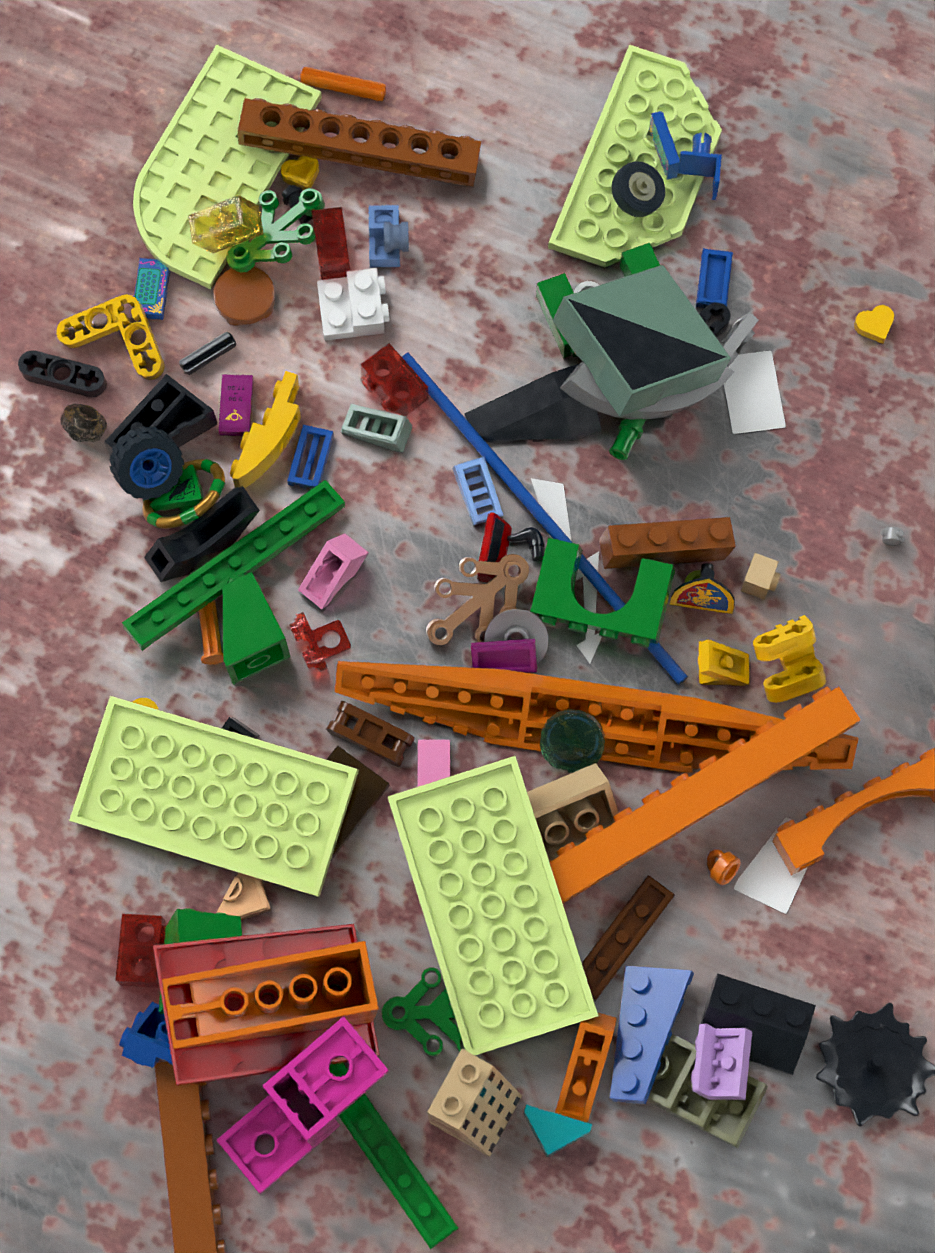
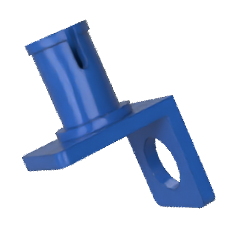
M697 133L692 138V152L681 151L678 173L713 177L712 200H716L720 182L722 155L710 154L712 137L705 133L704 143H701L702 133Z

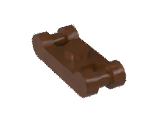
M341 701L337 708L338 714L335 720L329 722L326 730L330 734L343 738L383 758L388 763L400 767L404 760L402 755L407 747H411L415 737L350 703ZM349 719L357 721L353 730L346 727ZM387 737L395 740L392 749L383 745Z

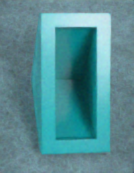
M530 1105L525 1106L524 1116L546 1157L585 1137L591 1131L592 1124Z

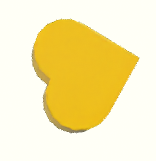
M300 156L298 160H287L281 166L283 181L289 185L296 184L297 187H302L303 190L312 187L319 173V163L316 158Z
M885 305L876 306L872 311H862L856 316L854 328L858 334L884 344L894 320V312Z

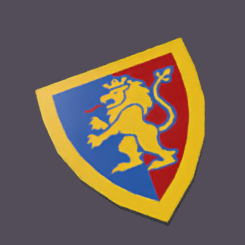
M704 563L701 565L700 578L690 580L677 587L671 595L669 605L733 614L735 598L724 584L714 579V566Z

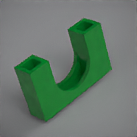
M650 242L621 252L620 268L624 277L660 266ZM565 273L538 282L536 285V298L563 358L569 356L578 357L552 321L563 297L574 294Z
M548 538L530 610L531 613L539 617L544 625L556 626V622L569 624V630L579 633H587V629L600 631V637L610 640H618V636L631 638L630 643L637 646L649 647L650 643L658 644L675 575L674 565L642 558L635 588L630 600L615 612L597 614L583 608L575 596V580L583 552L581 546L575 543Z

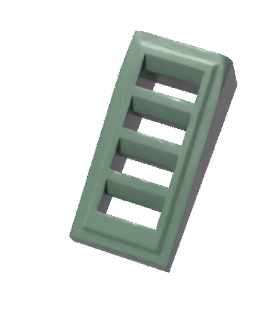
M351 404L341 428V433L386 449L403 452L412 430V424L406 416ZM359 416H364L360 428H355ZM373 419L375 421L371 429V432H369L368 428L370 426L371 420ZM385 423L387 424V426L382 435L380 434V432L382 430L383 424Z

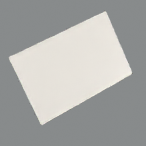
M772 351L739 354L728 366L734 373L724 383L732 433L740 434L785 428L786 424Z
M785 817V819L779 826L790 821L791 819ZM776 829L738 878L734 890L786 914L807 868L791 876L772 842L778 833Z

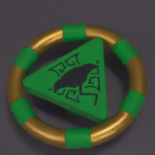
M195 459L184 462L182 476L179 477V482L176 486L170 489L171 491L160 495L161 497L156 499L149 498V500H143L142 512L146 521L157 528L169 529L186 525L200 518L215 504L222 494L225 486V474L221 466L209 459ZM200 470L212 474L214 478L205 497L197 471ZM179 508L181 511L179 515L163 517L154 512L168 511Z

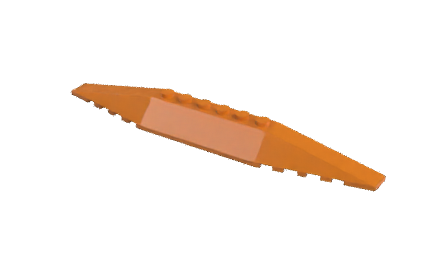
M338 661L336 669L335 693L372 705L376 702L388 706L390 711L404 715V712L422 717L423 722L434 725V722L452 727L454 732L463 735L470 733L482 737L484 742L547 752L543 743V735L548 722L561 713L569 711L581 712L591 717L599 725L603 736L602 748L594 759L677 772H692L693 769H700L698 765L714 755L717 759H720L729 752L726 748L742 738L748 742L756 737L755 730L769 721L776 725L784 720L695 697L504 669ZM567 720L561 722L564 725L569 744L573 746L576 752L581 750L583 755H585V747L575 730L567 725ZM596 726L588 731H585L584 733L587 734L598 728ZM842 734L784 770H793V767L810 766V770L852 769L858 737ZM560 743V744H558V745H556V746H554V747H552V748H550V749H548V750H549V752H550V751H552V750H554V749H556V748H558V747H560V746H562V745H561V743Z

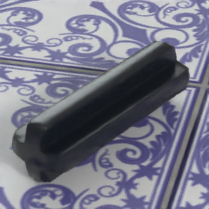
M225 332L181 359L179 364L185 374L191 375L237 345L231 333Z

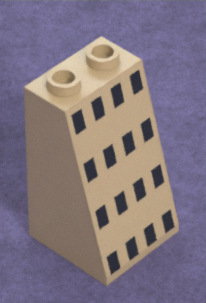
M461 1049L427 1112L429 1122L490 1157L522 1095L493 1065Z

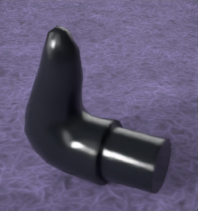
M528 527L507 537V540L513 543L528 541L532 560H543L544 541L540 531L536 528Z

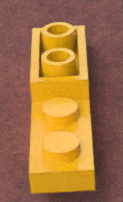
M285 371L282 381L278 380L273 390V398L275 400L272 408L268 407L264 413L263 425L253 422L250 432L245 431L240 445L242 453L239 460L235 459L230 470V477L233 479L235 488L240 486L246 488L262 476L279 458L295 433L301 419L299 405L293 404L300 387L297 374Z

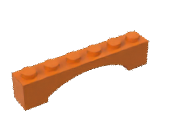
M935 748L920 755L921 761L911 766L908 762H905L891 770L892 775L883 780L880 776L869 780L862 785L864 790L854 795L852 791L845 792L834 799L836 804L824 809L823 805H820L805 814L806 819L798 823L790 820L777 828L778 833L772 842L791 876L819 862L824 856L822 846L828 837L842 823L858 812L872 805L902 797H930L933 803H935Z

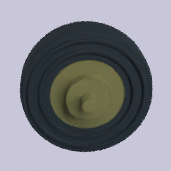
M635 161L624 165L617 171L612 180V194L617 205L625 213L634 217H644L655 212L663 203L665 184L661 175L654 167L645 162Z

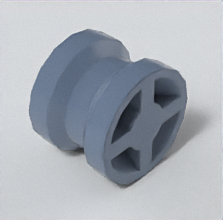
M384 222V252H392L393 249L409 252L408 222H401L399 225Z

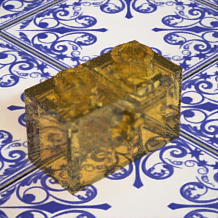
M240 195L188 215L192 244L212 254L264 234L259 206Z

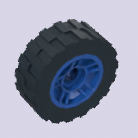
M142 426L136 430L132 429L125 436H121L118 439V443L112 448L113 452L109 459L111 473L124 492L128 495L131 494L133 498H142L143 500L161 497L160 495L171 491L170 489L176 486L179 482V477L182 476L184 459L181 455L183 454L172 438L162 429L158 430L152 426L150 428ZM145 460H150L149 463H143Z

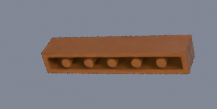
M167 1061L159 1062L155 1065L174 1253H227L225 1239L219 1240L218 1225H223L221 1204H215L214 1190L219 1189V1178L217 1169H211L210 1155L215 1154V1143L213 1134H207L206 1120H211V1108L209 1099L203 1100L202 1086H206L207 1082L176 1086L173 1065Z

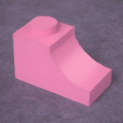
M346 534L328 540L298 588V591L320 609L327 607L342 586L355 576L369 552Z

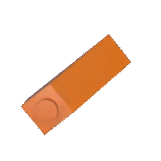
M598 1012L597 1017L580 1022L556 1106V1114L588 1123L613 1037L616 1017Z

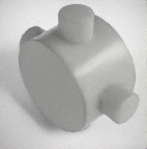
M886 527L880 532L883 536L882 542L884 544L895 546L905 541V538L902 537L904 532L900 528Z

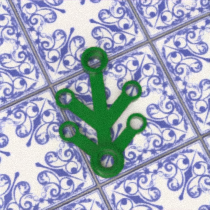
M313 188L303 190L300 194L299 202L274 222L275 209L279 205L278 198L275 192L271 190L262 192L259 196V202L262 207L259 235L250 241L251 228L255 226L256 219L251 210H240L236 214V221L239 225L237 244L227 252L226 260L228 265L237 272L243 273L250 271L256 262L277 261L280 264L289 262L293 254L287 243L308 245L315 240L316 234L313 227L307 223L299 225L296 230H284L304 214L307 216L320 214L325 208V202L321 193ZM310 232L308 235L302 236L304 233ZM267 244H276L272 250H260ZM286 251L284 254L278 255L280 252Z
M434 967L426 968L422 972L421 980L405 997H392L386 1001L382 1008L384 1023L393 1030L400 1031L406 1029L423 1046L424 1052L430 1057H436L441 1054L443 1042L440 1037L429 1035L416 1020H431L457 1045L459 1053L462 1049L460 1047L462 1038L459 1028L450 1020L455 1019L452 1006L449 1005L451 1002L446 988L430 1005L416 1006L429 989H435L441 984V973ZM432 972L438 976L436 983L429 984L425 981V976L428 973ZM396 1007H401L405 1010V1015L400 1019L392 1016V1011ZM430 1040H436L439 1043L440 1047L436 1052H430L426 1046Z

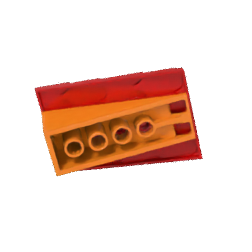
M354 924L153 946L176 1086L278 1072L343 1016L377 1057L380 1056L373 1022L378 1012V1003L365 941H357ZM338 1057L332 1060L330 1065L348 1062V1060Z

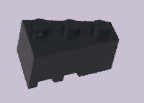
M166 374L104 442L109 454L112 455V448L118 443V439L121 436H125L128 431L136 430L138 427L150 428L152 426L158 430L162 429L177 446L180 447L218 425L215 412L211 407ZM145 460L143 463H149L150 460Z

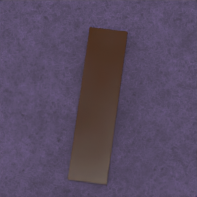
M650 875L646 877L582 962L595 1002L675 896L674 893Z

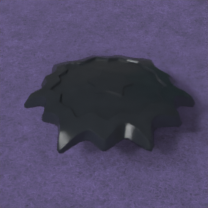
M887 1003L876 1013L872 1014L858 1010L849 1021H843L839 1017L831 1015L832 1035L827 1041L819 1043L820 1050L825 1059V1066L816 1074V1079L833 1088L835 1104L849 1108L858 1126H863L873 1116H882L890 1119L899 1110L906 1111L913 1116H918L920 1113L916 1100L919 1096L926 1093L925 1081L935 1075V1065L927 1061L922 1054L927 1037H912L909 1033V1024L898 1022L895 1019L892 1003Z

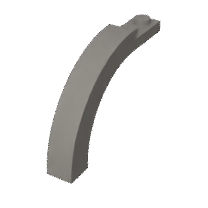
M751 312L747 313L735 322L720 342L731 357V360L717 382L684 394L667 396L654 405L620 416V418H662L681 412L714 393L734 373L728 366L738 356L735 350L740 344L744 346L753 337L755 332L752 328L758 322V319ZM584 362L580 363L560 389L587 407L601 413L619 417L595 383L589 368Z

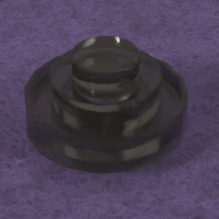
M67 405L60 417L63 429L69 434L70 438L77 442L99 441L107 429L105 418L89 405Z

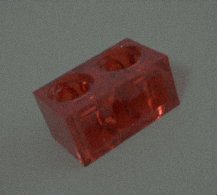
M342 207L312 210L321 280L347 277L346 271H350Z
M390 343L360 364L362 375L360 380L363 386L370 393L374 391L380 397L379 402L386 412L407 416L429 400L428 386ZM381 369H385L390 372L386 376H378L377 374H375L377 371ZM405 391L409 393V395L405 398H397L396 396H394L397 392Z
M122 914L115 979L120 986L160 988L153 946L164 945L167 925L163 916ZM144 927L154 928V935L151 940L147 942H140L138 940V934ZM141 960H149L151 962L150 971L142 976L136 975L135 967L137 963Z

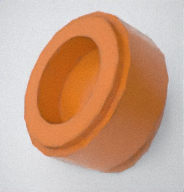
M719 849L710 851L707 856V866L711 872L710 878L719 885L729 883L739 870L740 859L731 852L724 853Z

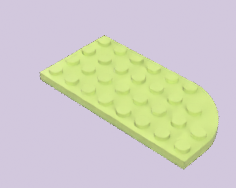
M219 45L215 46L139 173L133 197L134 215L138 231L153 257L168 267L170 271L210 290L227 263V252L237 244L239 225L236 221V214L242 209L251 210L253 215L256 213L260 206V194L269 190L282 164L289 155L288 153L238 144V127L244 98H261L269 103L280 105L286 103L293 104L298 108L307 110L316 109L322 98L321 91ZM267 122L266 125H267V126H276L277 123H275V122ZM298 127L295 130L302 132L304 127Z

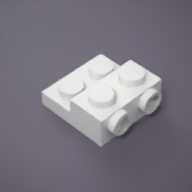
M377 268L346 271L347 277L317 281L324 341L385 333L384 322H389L390 319L388 304H381L380 295L386 294L384 276L377 275Z

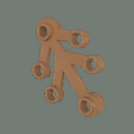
M517 554L506 555L500 562L476 561L472 557L463 558L459 563V571L464 576L474 577L477 573L496 576L487 584L452 582L448 578L438 579L434 589L440 597L449 598L452 595L472 597L445 620L436 618L430 621L426 627L428 639L436 645L447 644L452 639L453 630L480 608L479 628L475 631V639L477 642H484L480 640V634L487 629L493 619L495 594L505 586L504 607L500 609L499 614L506 610L516 609L518 585L523 583L529 574L527 561ZM472 561L474 563V570L466 573L464 565L466 562ZM512 565H517L519 568V572L515 576H510L508 573V569ZM444 582H448L450 590L444 594L440 593L439 586ZM440 627L446 629V634L443 638L435 636V631Z

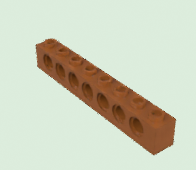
M244 98L238 127L239 145L474 187L482 142L474 140L469 136L455 137L445 135L441 131L434 130L428 132L417 130L409 125L395 126L386 124L381 120L367 121L357 119L349 114L340 116L329 114L321 109L307 110L298 108L293 104L286 103L280 105L269 103L261 98ZM275 122L277 123V125L267 126L266 123ZM298 127H304L307 130L304 132H299L295 129ZM331 132L335 133L337 136L327 137L324 134ZM363 138L366 140V142L359 143L356 142L354 139ZM392 143L396 147L387 148L384 146V144ZM419 148L424 150L425 153L419 154L413 150ZM444 154H451V155H453L455 158H453V159H447V158L443 157L442 155H444Z

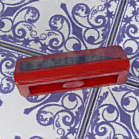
M490 512L487 517L479 561L500 562L508 552L510 541L507 540V537L511 535L512 528L493 512ZM477 573L478 581L488 583L496 576Z

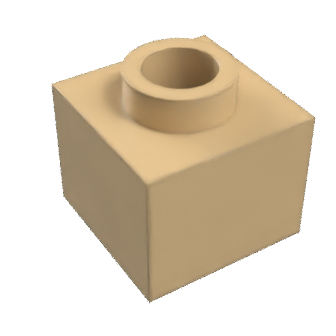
M754 553L741 591L765 600L768 590L775 592L781 574L775 571L779 561Z

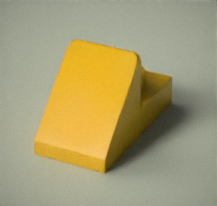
M710 639L699 641L698 665L700 684L749 685L748 653Z

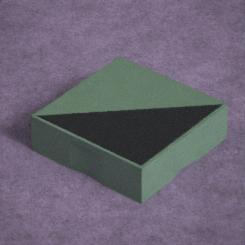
M664 265L565 296L552 320L574 353L589 368L595 383L619 417L654 405L667 396L684 394L717 382L731 360V357Z

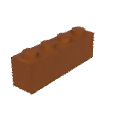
M730 517L609 525L599 539L604 569L639 567L642 558L668 564L725 560L736 547Z

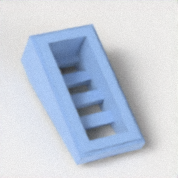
M484 456L455 465L452 468L473 526L487 522L490 512L497 514L499 517L504 516ZM479 471L480 476L466 480L465 474ZM479 482H483L485 486L470 491L468 487ZM485 493L488 494V499L473 502L472 497ZM492 505L493 510L477 514V508Z

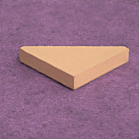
M238 873L227 890L217 913L222 912L227 915L240 916L241 920L271 911L263 881Z

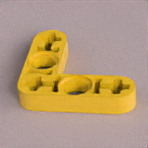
M132 295L118 296L68 317L57 326L56 333L58 339L69 348L83 346L120 330L134 368L140 376L148 380H154L160 377L164 371V361L143 307ZM126 303H129L132 307L135 306L131 309L133 319L136 321L134 323L130 322L125 313H121L125 310L124 305ZM97 314H105L107 316V324L102 329H95L92 326V320ZM82 321H85V325L90 331L89 334H87V332L83 329L79 330L81 328H84V325L81 323ZM71 326L75 330H79L75 332V339L73 340L65 336L69 333L68 328ZM139 329L146 332L144 343L140 345L132 344V333ZM146 351L148 357L153 362H156L152 365L153 370L151 372L146 368H142L146 365L144 356L138 352Z

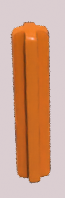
M303 67L300 80L305 85L377 101H383L386 95V85L383 83L310 67Z

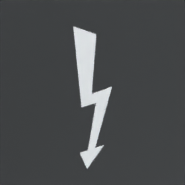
M531 478L539 504L571 540L564 485ZM599 552L587 558L597 571ZM578 569L576 580L583 577L584 608L596 613L597 590ZM587 629L586 640L576 645L589 663H591L602 638L599 636V633L595 635V630Z

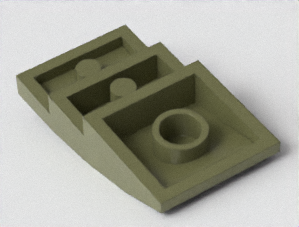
M672 1034L662 1054L661 1065L647 1101L738 1148L768 1086L748 1075L745 1100H709L693 1092L691 1075L695 1068V1045Z

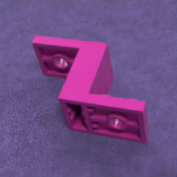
M343 1016L262 1085L269 1095L221 1135L217 1142L258 1193L262 1194L340 1127L335 1118L383 1078L389 1070ZM338 1057L345 1058L350 1064L348 1073L342 1077L333 1076L329 1070L332 1060ZM261 1135H271L275 1141L274 1149L268 1154H260L256 1150L257 1139Z

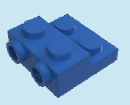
M151 1002L144 1013L138 1012L132 1028L127 1027L124 1030L119 1046L123 1047L121 1056L133 1060L136 1064L154 1068L160 1058L173 1065L164 1014H159V1004Z

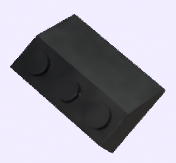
M717 974L712 983L701 1024H708L715 1029L746 1028L752 1032L749 1061L793 1075L808 1036L816 1005Z

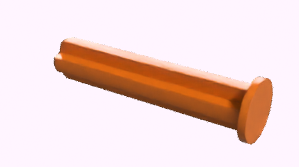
M213 600L199 610L204 651L201 663L208 665L224 662L216 601Z

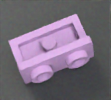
M708 1024L699 1025V1032L695 1040V1068L691 1075L693 1092L709 1100L746 1099L752 1032L746 1028L715 1029Z

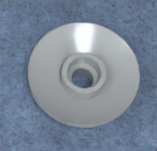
M522 609L506 610L495 616L486 629L484 642L513 640L511 635L519 632L522 634L523 639H535L537 664L544 658L548 649L549 637L547 629L539 617Z

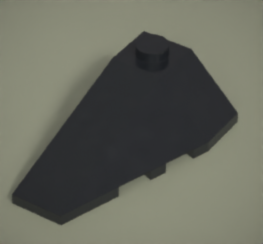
M579 364L552 372L464 413L467 421L486 443L533 439V442H543V439L574 441L602 430L596 410L585 406L560 389Z

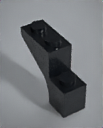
M243 486L236 487L187 527L171 535L158 538L144 558L160 582L189 575L204 555L223 551L232 546L260 510Z

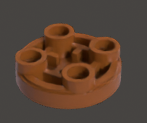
M253 267L250 271L241 273L231 268L224 272L217 280L213 293L215 305L218 312L230 325L253 324L272 314L275 302L274 285L270 277L263 270Z

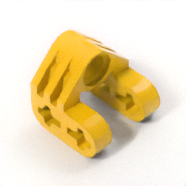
M805 615L800 616L796 622L793 619L787 621L785 626H782V624L776 625L774 630L757 636L752 642L758 660L772 661L779 658L784 671L768 677L763 682L767 700L770 702H784L817 690L826 684L827 680L823 665L814 654L813 644L817 640L814 627Z

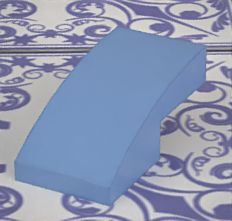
M399 205L369 206L370 268L400 267V249L384 252V222L399 225Z

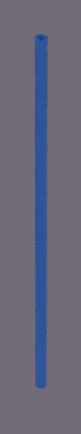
M410 353L404 354L400 358V362L482 457L484 456L485 461L552 539L573 543ZM582 554L578 569L614 611L622 608L625 605L623 600ZM659 642L658 644L650 643L649 647H646L678 685L688 678L686 673Z

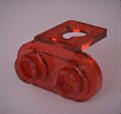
M300 612L295 615L294 622L289 624L296 642L302 640L307 643V650L301 652L308 670L312 668L319 670V672L327 670L325 659L351 648L350 641L340 620L311 630L304 612ZM333 631L339 634L340 643L336 647L318 646L317 642L322 641L325 633Z

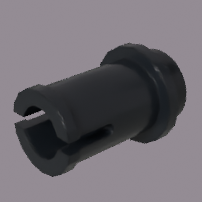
M296 184L285 188L281 194L283 203L289 205L290 208L294 207L299 202L300 194L303 191L302 187H297ZM304 214L299 218V222L301 224L308 223L315 216Z

